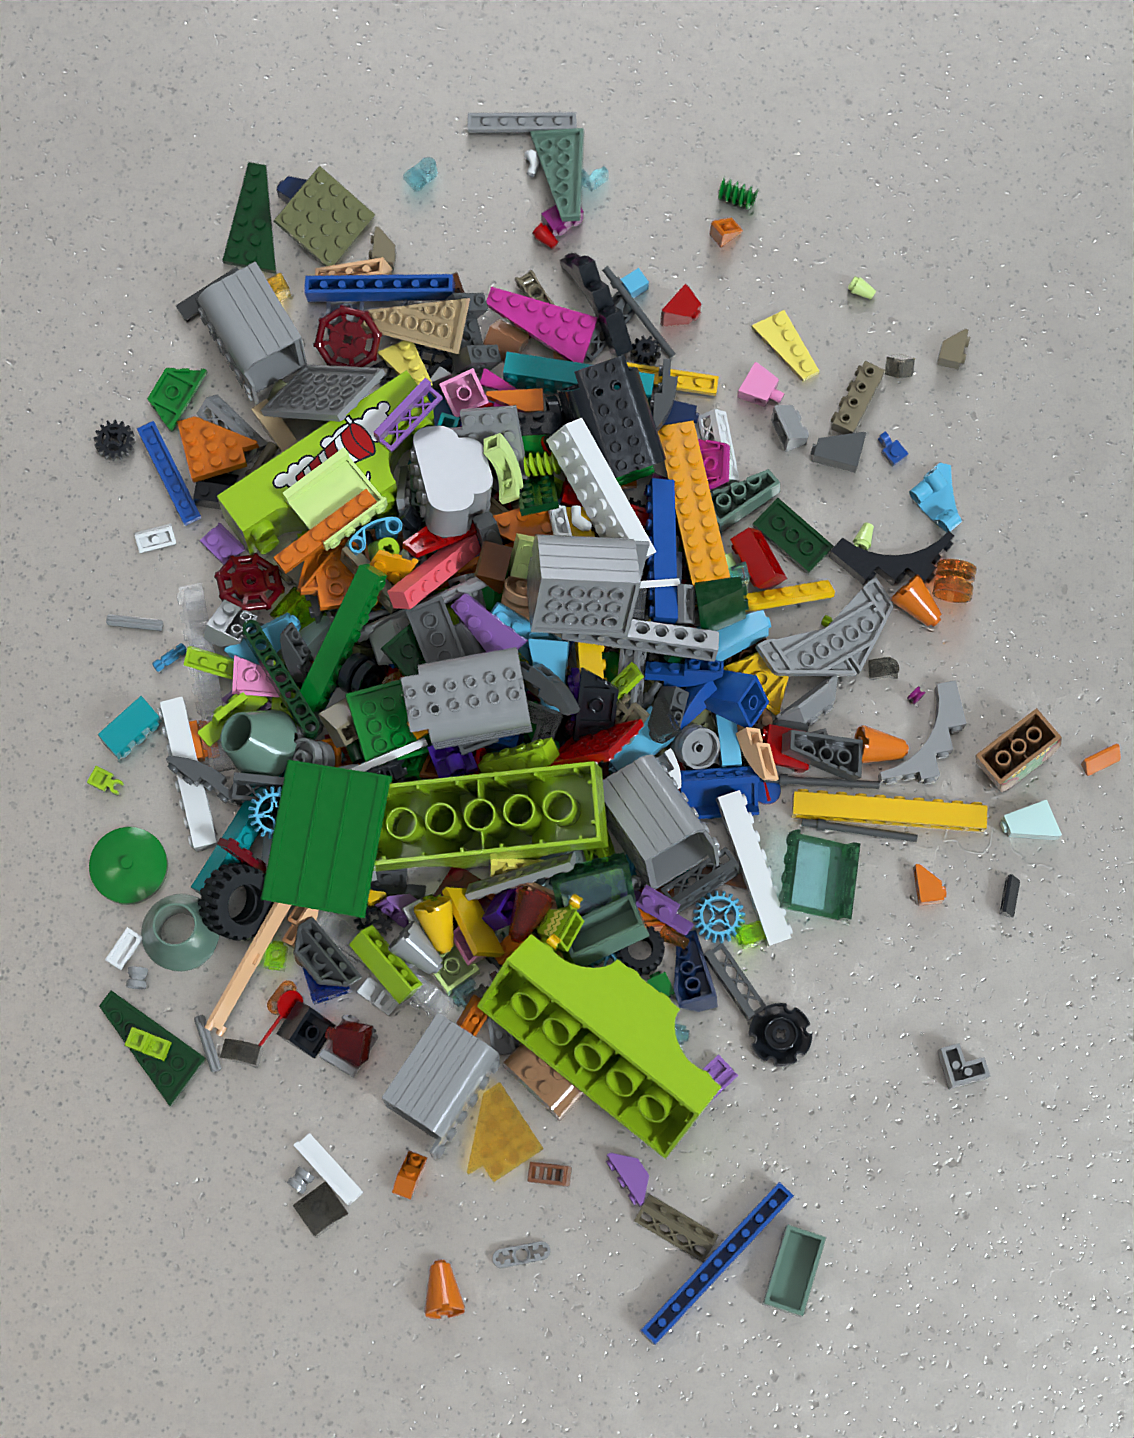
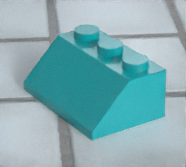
M140 696L97 735L119 760L121 757L125 758L132 751L131 748L136 744H141L150 731L154 732L157 730L162 721L147 701Z

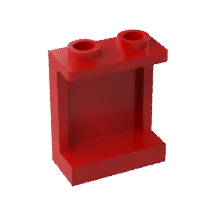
M772 724L763 727L760 731L763 743L770 744L775 765L794 769L796 773H803L809 769V764L781 753L782 734L797 729Z

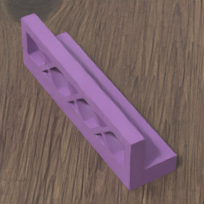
M424 378L374 431V438L392 453L437 406L443 397L431 387V382ZM428 392L436 397L432 403H424V397ZM422 407V414L420 416L411 417V410L413 408ZM401 421H409V427L406 430H398V424ZM396 434V441L392 445L384 440L388 435Z

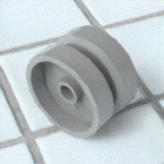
M689 723L680 732H674L676 736L674 741L670 743V747L679 762L693 769H705L716 761L719 756L720 742L713 731L697 723Z
M300 738L294 741L296 749L291 760L331 767L335 766V753L332 746L327 742Z

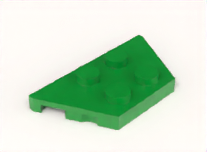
M165 368L148 396V402L169 431H173L177 421L181 418L207 374L206 369Z

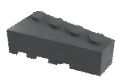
M790 730L782 734V754L851 782L861 778L863 740Z

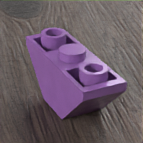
M411 894L387 896L377 902L375 906L392 918L399 926L405 928L409 921L402 908L415 902L417 899Z
M615 1153L607 1154V1165L611 1171L616 1170L619 1177L617 1180L622 1188L627 1187L630 1194L628 1197L633 1205L638 1204L641 1207L644 1204L649 1174L638 1158Z

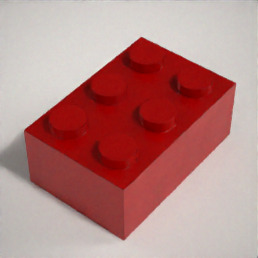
M748 527L730 539L733 544L731 548L736 555L740 556L742 560L740 564L745 571L749 572L751 576L749 580L754 587L771 590L788 579L760 530Z

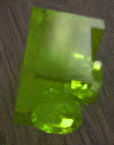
M274 940L272 944H269L264 962L265 969L285 971L288 947L284 945V942ZM278 951L279 956L273 957L272 953Z

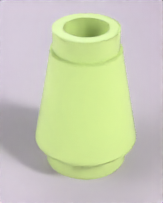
M854 276L847 288L851 290L850 293L870 300L876 292L866 281Z
M863 523V526L853 540L855 546L866 551L871 547L874 528L872 524Z

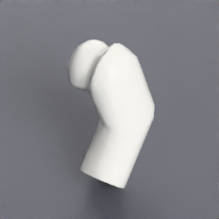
M527 150L524 154L526 160L530 162L527 175L535 177L541 162L536 151Z
M572 506V524L581 531H589L592 523L581 516L580 506Z

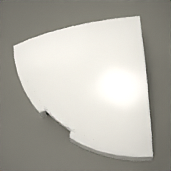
M670 748L656 759L659 763L662 762L665 765L668 776L675 779L678 785L677 789L681 788L680 768Z

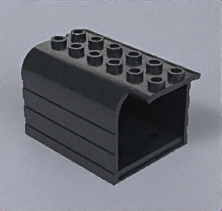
M624 355L575 371L578 384L557 391L568 423L580 418L583 419L615 478L666 460L638 368L628 367ZM618 385L620 388L616 390L614 386Z

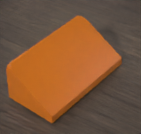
M1116 743L1085 758L1081 766L1086 775L1090 776L1120 761L1119 744Z
M473 995L456 1024L476 1037L488 1015L477 1007L481 998Z

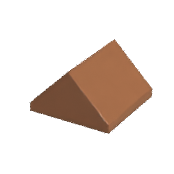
M498 319L489 327L483 344L498 345L501 361L505 362L506 353L521 354L531 336Z

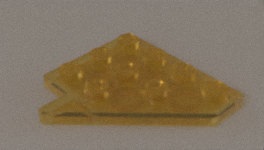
M500 1082L483 1093L467 1174L470 1175L483 1166L494 1183L544 1150Z

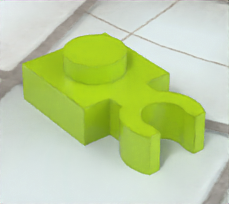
M95 766L87 781L89 785L103 792L108 787L114 795H119V792L114 790L115 785L124 786L121 780H112L114 777L112 773L98 766Z

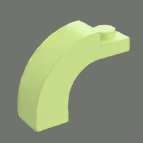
M501 433L485 438L484 455L493 464L498 476L499 501L502 504H506L520 499L519 489L523 488L522 474L511 446Z

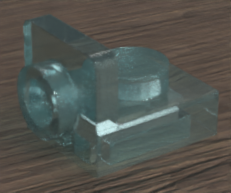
M605 166L594 170L591 176L583 169L582 185L585 188L588 187L591 192L609 180V171Z
M472 977L452 990L454 995L452 999L458 1007L462 1005L465 1009L467 1003L462 996L465 995L467 997L475 991L476 982Z

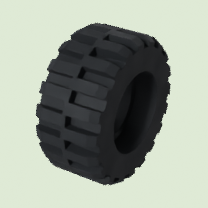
M241 863L224 864L219 867V870L215 869L211 872V877L206 878L204 881L205 886L200 890L201 899H198V905L201 906L199 914L201 917H204L202 919L204 925L208 926V929L213 933L234 941H246L251 939L252 936H256L274 902L261 900L265 874L261 870ZM243 885L247 895L245 906L237 916L231 918L228 912L229 899L232 893Z

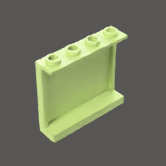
M344 447L282 493L284 500L309 530L365 489L375 498L376 504L323 542V547L326 551L337 547L340 544V540L353 535L356 528L369 523L372 516L376 513L381 514L388 505L386 497L383 498L352 461Z

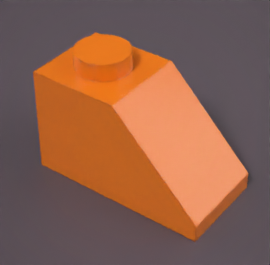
M915 864L913 872L918 906L941 904L947 896L946 888L942 886V881L920 864Z

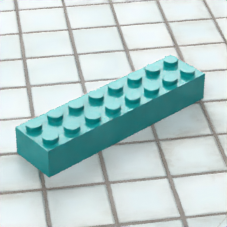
M507 352L503 380L515 388H543V393L546 395H558V390L578 384L575 371L592 365ZM639 372L650 406L655 374ZM618 385L614 386L616 390L620 388Z

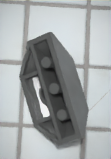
M313 917L297 927L293 954L317 984L348 987L361 979L360 973Z

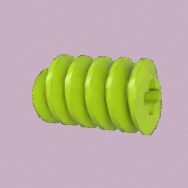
M544 451L543 457L537 452L535 458L529 452L528 458L524 457V471L527 477H530L531 474L538 476L539 472L542 476H545L546 472L548 475H553L554 472L559 475L561 471L563 472L553 452H551V456H548L547 452Z
M390 537L372 542L367 547L370 562L379 550L388 551L391 554H399L400 552L398 542Z

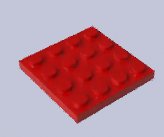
M642 719L615 724L614 727L606 730L603 729L594 735L588 734L583 736L579 741H573L572 736L558 749L560 755L548 766L593 761L596 763L601 760L608 762L614 758L616 753L622 750L624 745L630 742L632 737L639 734L638 731L644 726Z

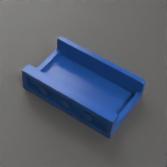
M751 766L680 771V793L684 792L689 801L687 802L688 805L696 809L699 815L698 819L722 818L716 799L738 790L746 796L748 804L745 806L747 812H751L752 816L759 815L758 783H760V777Z

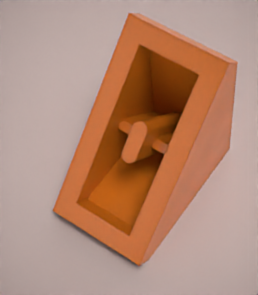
M731 217L713 221L710 227V236L720 247H723L741 234L743 230Z

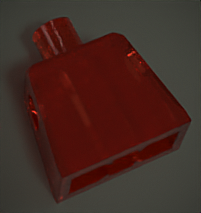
M343 1021L336 1029L328 1027L325 1038L333 1040L332 1051L334 1054L356 1066H361L369 1058L373 1026Z

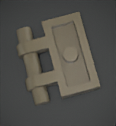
M624 694L617 701L615 724L642 719L644 724L650 714L636 702L629 706L628 702L631 697L628 694ZM624 712L625 715L620 719V714ZM635 736L630 739V742L626 745L631 744Z

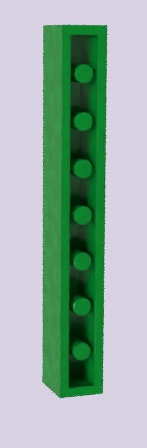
M370 564L359 565L300 689L301 694L313 712L322 711L327 707L329 703L328 698L337 686L336 682L340 670L346 660L352 655V648L361 636L362 627L368 622L369 613L377 603V596L386 584L385 579L387 575Z

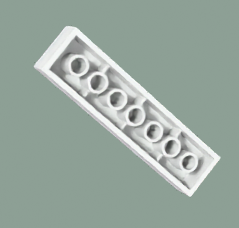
M580 418L565 424L546 440L549 448L555 455L559 466L566 475L568 482L571 484L599 537L650 541L583 419ZM651 541L646 559L656 553Z

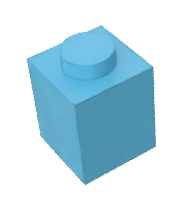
M639 268L621 278L622 285L633 299L649 288V281Z

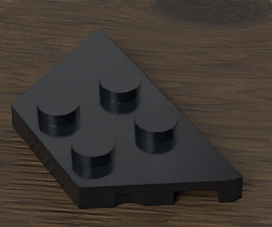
M581 668L577 697L580 711L575 714L573 741H579L583 736L588 734L594 735L603 729L606 730L615 726L618 687L585 668Z

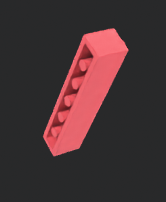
M476 534L439 549L390 588L387 592L393 608H413L481 552Z

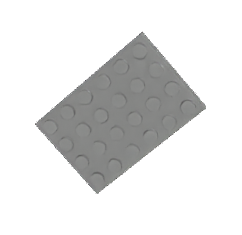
M306 364L261 409V412L264 416L340 422L346 418V415L352 409L357 407L362 398L366 397L369 391L379 384L386 374L382 368Z

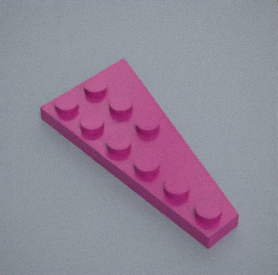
M491 287L486 301L488 308L513 322L519 329L522 328L528 332V335L562 355V358L565 360L584 363L598 317Z

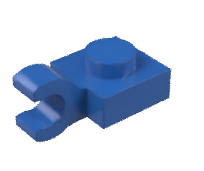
M886 431L879 435L878 441L885 447L882 450V454L892 466L908 456V452L898 440L892 442Z

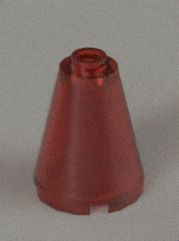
M519 886L516 889L508 933L511 936V940L516 943L524 942L535 931L553 906L552 898L534 888V891L527 890L529 886Z

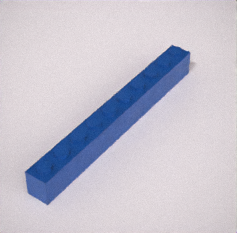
M779 1182L640 1332L653 1345H656L794 1195Z

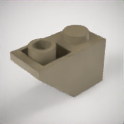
M375 226V233H371L373 250H369V260L383 257L392 270H394L396 259L395 244L380 227Z
M964 329L943 341L937 365L958 370L960 364H964L966 359V353H963L964 348H968L970 337L967 336L969 329Z

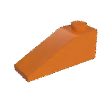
M543 388L486 391L488 400L502 406L516 405L517 412H544Z

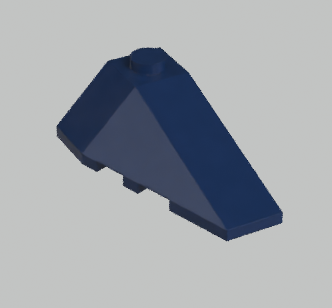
M693 930L689 931L687 935L677 934L674 993L679 1008L701 1012L718 1007L717 994L697 932Z

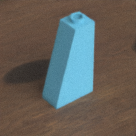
M763 610L746 614L745 619L718 630L719 648L715 660L723 661L769 636L771 622L769 617L765 616Z
M286 613L260 626L276 653L281 649L280 634L289 623L293 622L299 632L301 625L296 616ZM254 629V630H252V631H250V632H248V633H249V634H253V633L256 632V629ZM245 639L240 644L224 648V651L233 659L234 655L260 665ZM259 643L256 645V648L263 650L266 646Z
M530 637L529 647L533 665L543 664L566 685L569 641ZM540 698L542 709L547 711V714L559 715L558 708L546 704Z
M652 706L646 710L650 715L645 721L644 726L639 730V734L635 736L631 744L624 745L622 750L616 753L609 762L608 771L610 775L642 756L656 755L674 741L676 734L663 722Z
M714 713L717 737L720 742L718 756L720 768L741 767L740 745L736 736L738 732L737 724Z

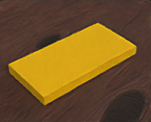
M446 887L443 889V895L451 898L453 915L473 956L501 957L504 951L493 929L482 919L484 911L477 899L468 901L465 896L466 888Z

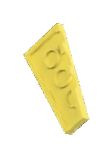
M785 310L752 325L753 331L757 332L762 337V340L771 346L777 356L787 363V366L802 382L819 374L818 367Z
M402 340L400 343L378 351L379 358L384 360L390 368L392 367L397 375L407 370L417 385L424 378L431 382V386L433 385L413 342Z

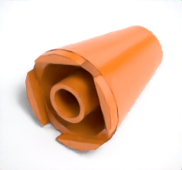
M918 574L911 578L905 586L903 585L890 599L892 603L927 627L930 625L934 627L941 621L940 616L942 613Z
M861 725L862 727L859 726L857 728L854 739L863 740L862 764L903 759L908 754L909 747L905 740L866 725Z
M446 1260L434 1261V1264L430 1266L425 1316L431 1319H441V1315H448V1318L459 1316L465 1312V1305L451 1265L446 1263Z

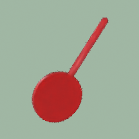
M288 990L280 995L277 1001L279 1016L258 1044L259 1048L262 1047L280 1020L287 1018L297 1000L303 1003V998L299 992Z

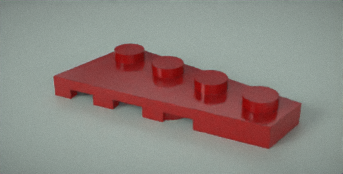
M472 520L469 531L455 537L436 536L426 526L404 541L403 548L415 558L421 557L477 534L474 522Z

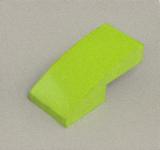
M132 1027L124 1046L165 1061L172 1042Z

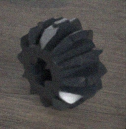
M643 335L641 340L636 338L635 344H632L633 350L630 352V356L634 357V363L640 361L639 364L643 365V363H646V365L650 366V362L656 364L657 359L661 357V346H658V340L652 341V336L645 339Z

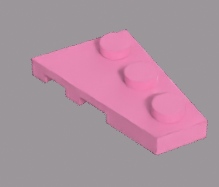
M234 655L232 694L240 695L244 692L246 695L279 697L261 665ZM277 676L275 678L278 682L286 680L284 676ZM287 692L285 696L291 698V692Z

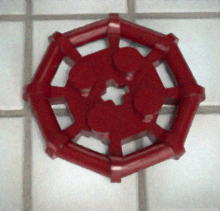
M343 304L323 318H319L313 346L316 347L327 366L365 367L373 361L376 362L380 339L383 334L369 315V311L346 307ZM346 314L360 318L358 322L350 321L347 319ZM341 315L342 321L333 326L330 322ZM364 321L371 330V333L367 334L361 324ZM325 328L331 330L329 340H323ZM347 334L348 337H353L351 344L343 342L345 339L344 335ZM373 338L371 350L369 351L365 349L367 339ZM330 345L335 353L332 358L324 346ZM361 353L367 356L357 363L354 361V358ZM338 357L347 358L350 365L337 362L336 360Z
M258 553L254 555L229 556L227 562L214 575L220 593L219 598L222 601L225 599L242 608L241 612L242 610H270L273 603L285 592L278 569L279 566L263 559ZM257 564L261 565V566L264 567L265 569H263V570L259 569V568H258L259 566H258ZM231 567L236 569L234 573H228ZM269 576H273L274 583L270 582ZM247 579H250L251 582H255V583H253V584H247L246 582H247ZM225 581H230L231 587L226 589ZM271 590L273 593L267 598L265 596L266 592ZM236 594L238 599L234 598L231 595ZM259 599L261 602L248 603V600Z

